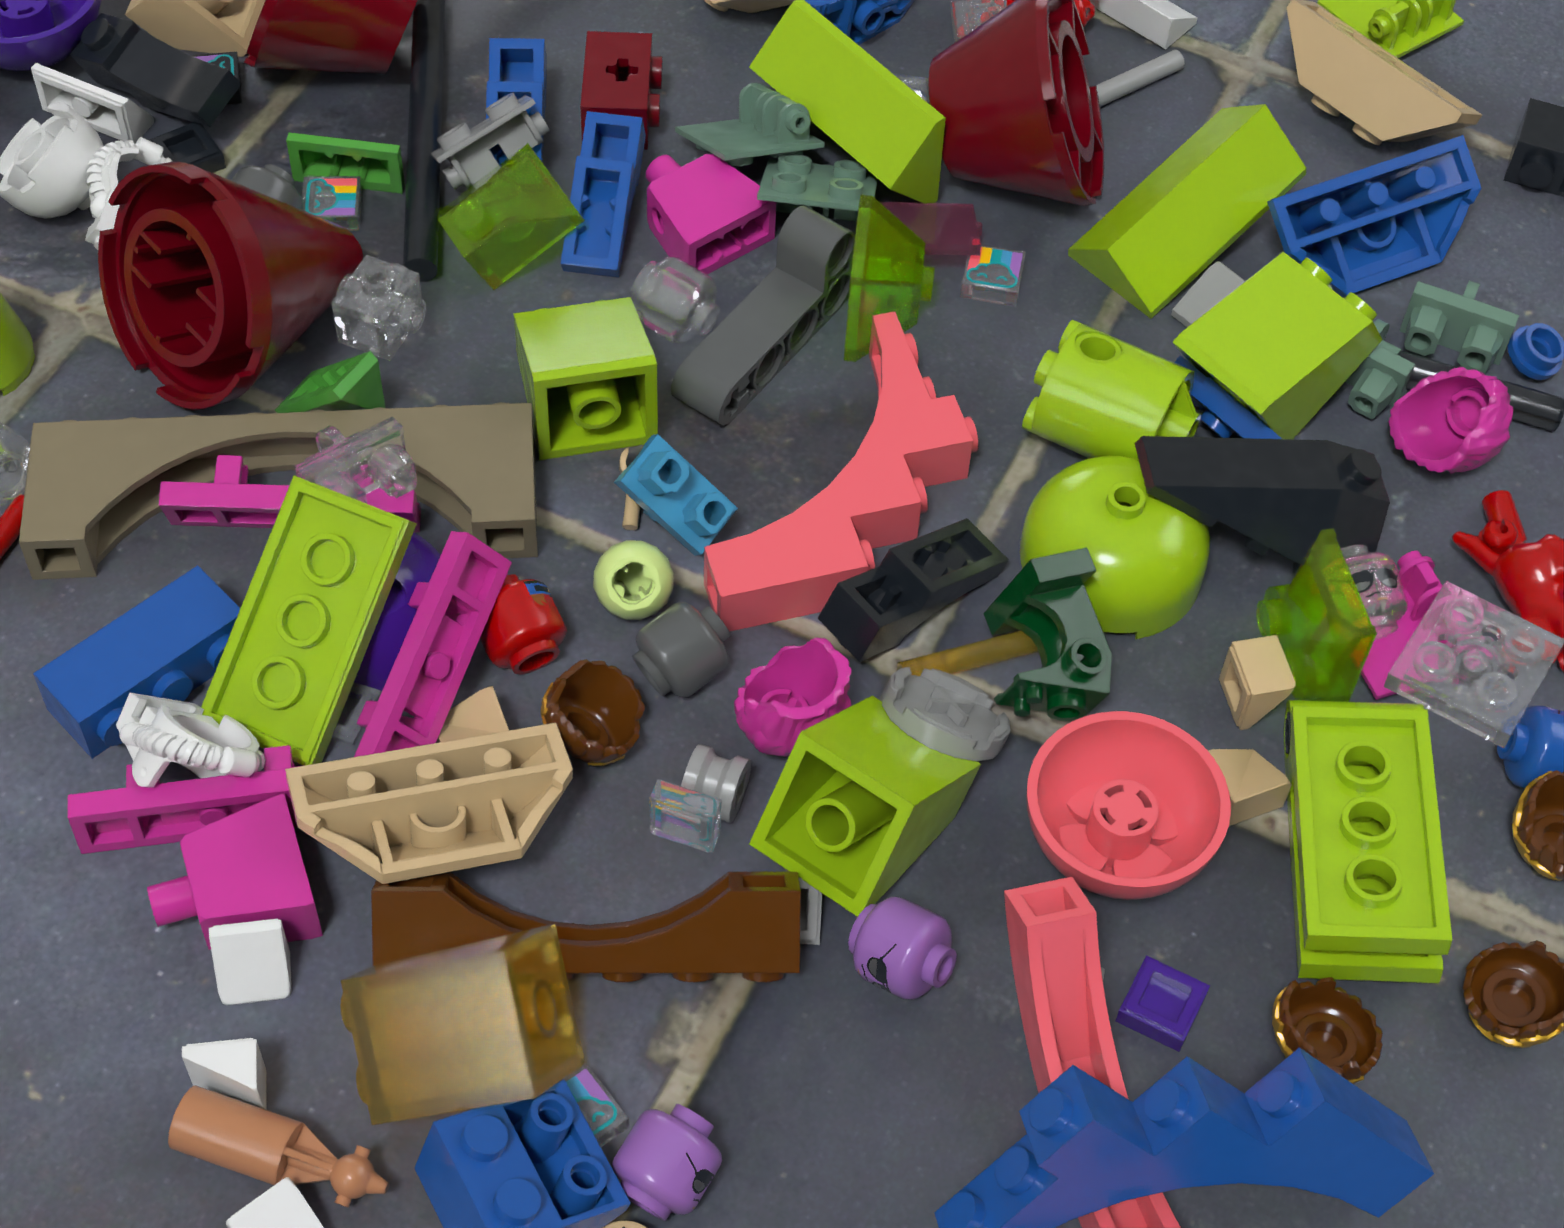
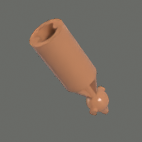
M197 1085L192 1086L185 1093L170 1125L168 1144L175 1151L271 1185H275L286 1177H289L295 1185L331 1181L334 1191L338 1194L334 1203L349 1208L352 1199L361 1198L366 1194H386L389 1188V1183L375 1172L372 1163L368 1160L371 1150L357 1145L354 1154H348L337 1159L305 1123Z

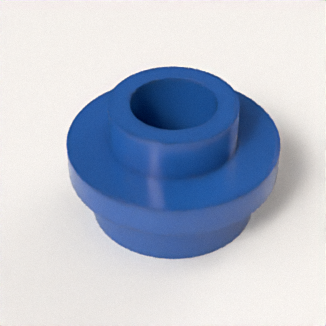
M1535 323L1531 326L1520 327L1511 335L1507 345L1509 356L1515 368L1530 378L1536 380L1549 379L1562 366L1564 340L1549 325Z

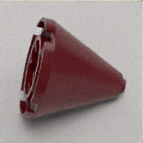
M183 162L143 166L126 175L118 183L108 200L111 206L119 205L114 229L103 230L99 234L98 264L101 290L110 324L122 351L135 371L149 368L157 379L165 385L157 387L156 393L174 405L188 409H204L228 403L248 391L357 279L363 261V252L359 242L345 227L202 168Z

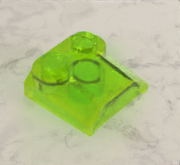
M1334 528L1321 530L1289 584L1268 587L1264 600L1259 601L1257 604L1256 616L1259 630L1263 637L1278 636L1296 682L1295 688L1292 691V695L1296 700L1349 702L1377 635L1342 554Z

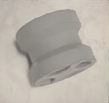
M698 744L688 762L681 788L712 798L717 804V819L731 823L739 811L746 792L751 771V760L739 755L730 760L716 755L713 747ZM703 796L697 799L690 798V802L683 805L684 809L694 811L702 807L700 805L701 802H707V804L703 805L706 809L713 811V802Z

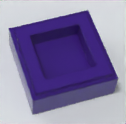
M1146 955L1118 1011L1115 1021L1180 1052L1206 998L1210 985Z

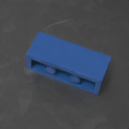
M197 565L34 672L33 675L47 710L92 759L110 746H117L123 743L119 737L120 733L116 723L129 693L184 701L191 691L214 676L240 607Z

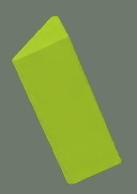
M805 0L793 1L749 68L778 93L804 105L809 111L810 121L890 190L929 206L937 202L946 118Z
M1266 104L1222 108L1068 249V256L1152 319L1269 210L1267 201L1285 195L1306 175L1307 168Z

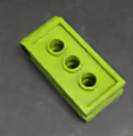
M1288 700L1284 717L1285 775L1292 785L1287 796L1298 978L1322 979L1333 977L1339 980L1439 983L1443 973L1442 955H1448L1452 944V931L1428 710L1424 709L1422 704Z

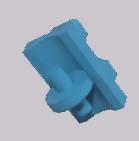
M659 434L652 435L647 440L634 461L614 481L617 486L644 509L643 513L652 521H657L694 556L703 554L704 547L710 545L738 509Z

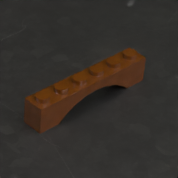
M452 872L382 884L376 880L371 890L373 973H391L392 979L400 982L426 981L431 979L434 973H462V978L471 982L496 981L503 978L504 973H532V977L535 980L542 982L567 981L574 977V973H602L604 979L613 982L637 981L644 977V973H672L674 979L684 982L707 981L714 977V973H742L743 978L754 982L777 981L784 977V973H800L801 890L798 872H727L701 893L668 910L631 921L594 925L548 921L511 910L478 893Z

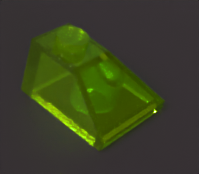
M528 143L438 213V221L461 255L493 290L585 221Z
M860 195L850 279L844 361L856 362L869 354L873 315L895 311L903 332L917 325L920 301L931 302L935 267L923 266L926 242L870 195Z

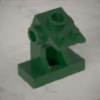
M1087 547L1030 559L983 613L992 636L1021 630L1033 640L1039 650L1042 668L1018 673L1013 678L1014 682L1003 693H998L994 698L997 705L1014 707V715L1028 716L1030 715V710L1047 712L1048 717L1055 720L1073 721L1085 717L1110 694L1112 653L1084 587V583L1096 572Z

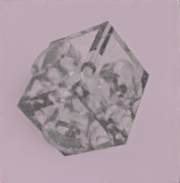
M369 255L364 257L353 274H347L342 279L336 297L331 302L338 342L364 352L371 351L373 355L391 361L410 333H416L420 329L426 314V302L422 300L419 273L411 271L398 263H389Z

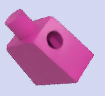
M705 154L682 167L670 155H661L648 166L646 179L650 183L647 187V222L649 228L688 284L775 239L776 202L757 200L760 185L716 155Z
M284 793L268 798L185 834L180 840V846L187 876L147 886L157 927L198 916L209 950H211L209 928L215 925L278 918V920L282 921L287 942L323 936Z

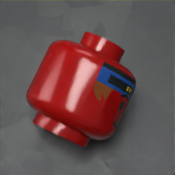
M510 574L506 575L480 640L489 659L495 666L512 669L514 674L520 675L536 671L554 661L559 656L560 650L558 646L563 642L567 629L547 586L543 582L534 579L520 580L517 575Z

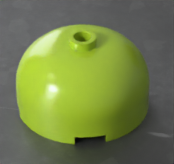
M1100 456L1089 458L1064 468L1049 479L1038 491L1025 517L1020 541V560L1023 569L1030 559L1087 547L1096 572L1084 583V587L1102 631L1109 633L1135 632V639H1140L1170 628L1180 621L1192 608L1200 592L1207 569L1210 553V536L1207 525L1147 493L1139 459L1126 456Z

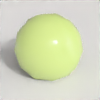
M626 540L611 546L599 558L594 570L593 588L599 602L609 613L625 620H642L655 615L667 604L673 591L674 573L668 558L656 546L644 541Z

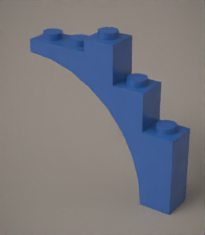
M1301 1048L1294 1051L1245 1093L1186 1056L1133 1102L1072 1065L1019 1110L1027 1134L934 1213L939 1228H1056L1070 1220L1125 1200L1180 1188L1242 1183L1294 1187L1338 1198L1379 1218L1434 1175V1172L1407 1120Z

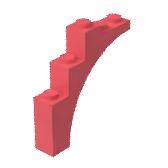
M895 311L872 316L869 357L878 388V404L873 423L855 456L828 487L793 513L750 534L704 547V586L712 610L723 621L729 632L821 612L839 582L875 568L873 548L907 542L917 538L920 514L926 513L928 509L925 487L968 478L971 453L978 450V435L975 424L971 417H963L955 395L936 398L932 380L928 376L922 377L919 371L918 350L915 339L911 333L904 334Z

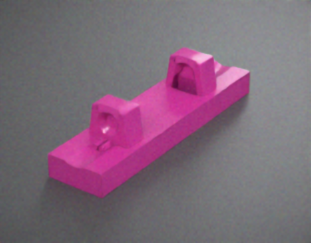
M218 455L214 483L161 481L158 505L171 525L273 528L290 485L248 484V466L244 464L242 456ZM343 459L340 487L323 486L417 523L414 532L420 533L421 507L417 502L415 490L371 488L372 470L368 468V460Z
M451 531L430 581L417 583L408 603L410 607L416 608L417 612L379 700H367L358 718L357 725L365 727L366 730L354 757L436 743L512 563L470 533ZM403 710L414 716V718L402 716Z
M291 746L264 748L266 759L264 771H257L249 777L224 775L160 783V780H158L154 787L148 788L141 787L136 783L132 775V764L126 766V788L68 795V820L81 854L180 842L185 834L283 793L285 794L293 827H298L285 769L295 767V763L292 761Z

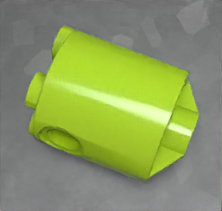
M1071 320L1061 337L1058 347L1059 353L1047 350L1039 363L1034 376V383L1042 386L1039 397L1036 396L1030 403L1022 422V429L1088 458L1126 456L1138 459L1134 443L1141 436H1195L1201 420V414L1196 412L1190 396L1195 371L1078 321Z

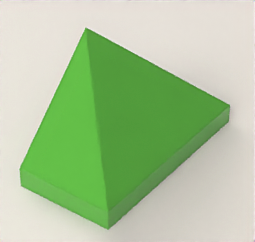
M288 133L286 142L294 181L308 183L313 179L357 178L358 189L403 194L405 181L400 145ZM320 180L312 182L315 184H324V182Z
M369 351L312 371L280 403L275 411L277 413L309 412L312 410L338 411L363 410L377 407L385 408L378 359Z

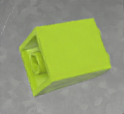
M1283 251L1183 330L1174 339L1173 344L1190 364L1206 377L1213 380L1282 439H1294L1383 339L1373 323L1377 313L1365 301L1352 292L1345 298H1342L1328 287L1333 281L1332 278L1315 262L1305 258L1299 264Z
M631 297L513 313L516 352L527 403H532L533 429L539 460L644 445L652 435L658 434L657 362Z
M872 695L800 732L749 845L788 871L798 872L799 878H802L803 881L858 917L865 907L877 903L953 821L981 764L977 761L954 758L938 752L908 736L890 720L882 707V701Z

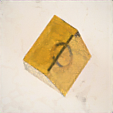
M555 924L371 966L341 980L343 989L340 1004L341 1016L345 1027L353 1036L359 1064L356 1071L357 1090L362 1101L368 1105L372 1125L534 1099L585 1064Z

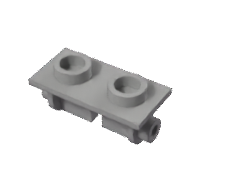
M514 93L508 94L485 109L489 116L486 120L471 129L464 122L450 129L437 139L441 147L432 152L431 155L438 163L445 159L449 160L451 165L442 171L454 190L462 185L468 189L500 168L489 150L495 145L499 144L508 161H512L543 142L541 136L550 131L539 112L530 117L526 112V109L536 104L533 98L525 95L517 99Z

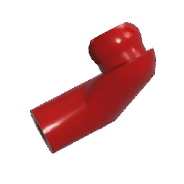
M1498 490L1486 495L1482 500V507L1487 523L1484 529L1479 532L1478 537L1494 552L1499 554L1515 544L1526 543L1527 537L1512 494L1506 490Z

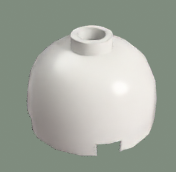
M64 101L53 103L45 108L54 116L47 119L42 125L34 118L29 120L10 141L0 156V173L3 175L0 183V196L12 206L30 216L53 218L67 215L77 207L85 210L91 205L88 191L90 187L87 186L86 181L88 178L86 176L87 168H90L88 165L89 161L94 159V153L103 146V143L95 129Z

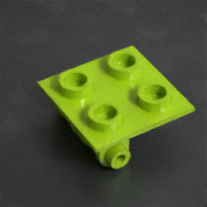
M1456 0L1317 1V4L1397 58L1464 24V20L1453 12Z

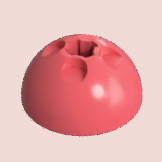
M1110 711L1087 715L1066 724L1049 737L1039 749L1031 765L1027 781L1026 801L1028 817L1033 834L1044 855L1066 878L1073 877L1079 887L1109 898L1123 900L1146 899L1166 894L1183 886L1195 878L1210 863L1219 850L1229 827L1231 816L1229 789L1226 779L1213 756L1198 740L1186 731L1151 715L1127 711Z

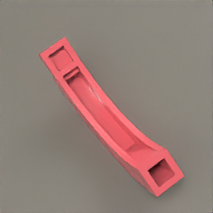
M1073 877L1005 890L1006 920L1015 986L1038 1093L1074 1065L1129 1100L1117 1058L1106 1005L1095 909ZM1163 1192L1125 1200L1078 1217L1082 1228H1181Z

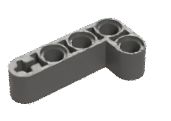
M804 205L796 208L789 215L780 231L777 242L776 267L684 359L672 381V396L721 425L729 424L835 315L844 303L852 283L855 234Z

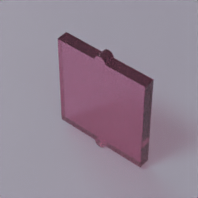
M876 202V220L873 221L872 233L878 235L880 254L980 255L981 243L979 237L982 235L983 224L976 222L973 204Z

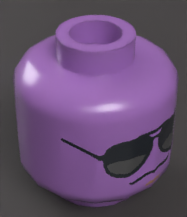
M889 897L878 904H870L865 907L855 920L848 941L849 951L853 954L854 967L860 977L902 999H917L927 993L932 986L935 988L943 986L951 976L957 958L956 951L951 948L952 931L946 919L900 897Z
M680 1104L675 1105L670 1115L657 1109L644 1111L639 1116L612 1162L613 1171L621 1180L620 1184L629 1201L662 1221H666L671 1212L677 1215H685L692 1212L721 1166V1152L714 1143L707 1139L714 1126L700 1115Z

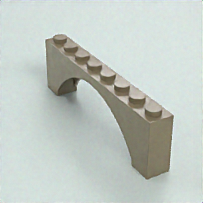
M500 402L487 405H435L432 407L413 408L377 407L363 410H312L309 412L289 413L253 412L239 415H188L185 417L165 418L129 417L115 420H63L60 422L33 423L19 544L32 580L97 577L98 564L141 524L162 511L158 505L161 481L214 483L218 455L242 456L244 464L248 466V476L289 470L326 471L341 474L343 459L368 460V468L372 470V481L393 489H414L418 501L432 508L460 532L470 533L505 558L538 557L532 403L510 404Z

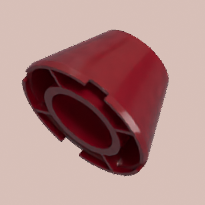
M265 0L246 52L249 56L246 57L244 64L253 68L386 74L418 0Z
M1015 0L932 59L929 68L930 105L946 118L942 158L948 171L954 178L1080 206L1096 204V199L1091 197L1102 195L1104 184L1103 129L1097 85L1089 87L1082 57L1083 55L1090 54L1074 0Z

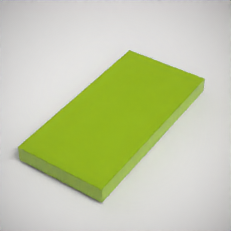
M294 475L201 706L204 709L202 715L211 716L218 724H220L223 716L228 715L244 725L256 737L260 745L259 747L270 748L290 745L292 761L304 766L322 763L417 523Z

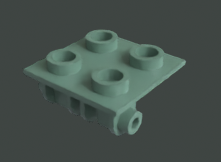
M757 82L748 84L739 94V119L675 127V132L695 143L697 149L709 151L732 166L752 164L756 156L770 155L778 158L784 154L803 155V150L824 148V141L809 134L810 115L804 105Z
M784 154L780 155L778 159L769 158L757 194V200L776 202V212L791 214L799 206L806 205V207L812 210L814 206L823 207V216L829 218L830 208L835 209L834 219L862 222V217H874L875 193L878 179L858 161L841 160L835 162L834 166L814 164L809 157L803 155Z

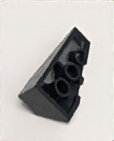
M1141 436L1134 443L1148 494L1209 527L1221 521L1246 536L1245 547L1260 555L1272 549L1294 561L1293 573L1313 583L1346 590L1349 589L1348 585L1329 584V582L1346 583L1352 574L1372 568L1390 504L1381 476V467L1373 453L1328 440Z

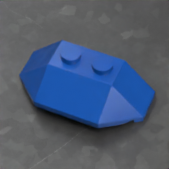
M1461 135L1271 199L1267 203L1284 252L1299 264L1305 258L1315 262L1332 278L1333 281L1330 283L1332 290L1341 297H1345L1350 292L1356 293L1441 263L1464 221L1470 204L1476 200L1481 190V185L1465 138Z

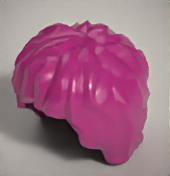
M1464 367L1430 375L1421 379L1416 386L1402 398L1398 399L1390 409L1391 416L1388 421L1390 435L1394 439L1395 448L1403 450L1407 460L1415 461L1418 466H1425L1429 471H1436L1437 473L1448 471L1450 474H1453L1455 472L1476 469L1491 461L1510 438L1509 426L1512 422L1513 406L1510 405L1508 388L1496 376H1487L1475 369L1467 370Z
M813 638L803 646H784L769 660L766 666L751 669L750 675L745 678V685L738 688V698L734 701V711L739 728L746 734L748 740L759 752L783 757L789 756L801 731L851 706V700L847 694L850 688L849 677L852 673L848 659L838 650L834 649L833 645L825 638Z

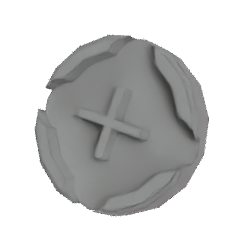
M911 667L900 668L891 675L882 693V707L890 720L908 736L933 750L954 758L982 761L993 759L1001 752L1010 734V722L1005 712L997 717L990 710L994 701L983 690L960 677L933 668L932 670L924 668L921 676L911 675Z

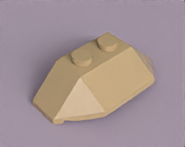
M1291 0L1287 6L1299 84L1314 94L1311 101L1318 108L1333 116H1339L1342 113L1354 121L1355 125L1352 130L1368 142L1375 145H1380L1382 141L1407 142L1476 125L1482 117L1481 113L1451 95L1316 2Z
M556 723L285 769L298 828L382 884L521 859L573 779V768Z

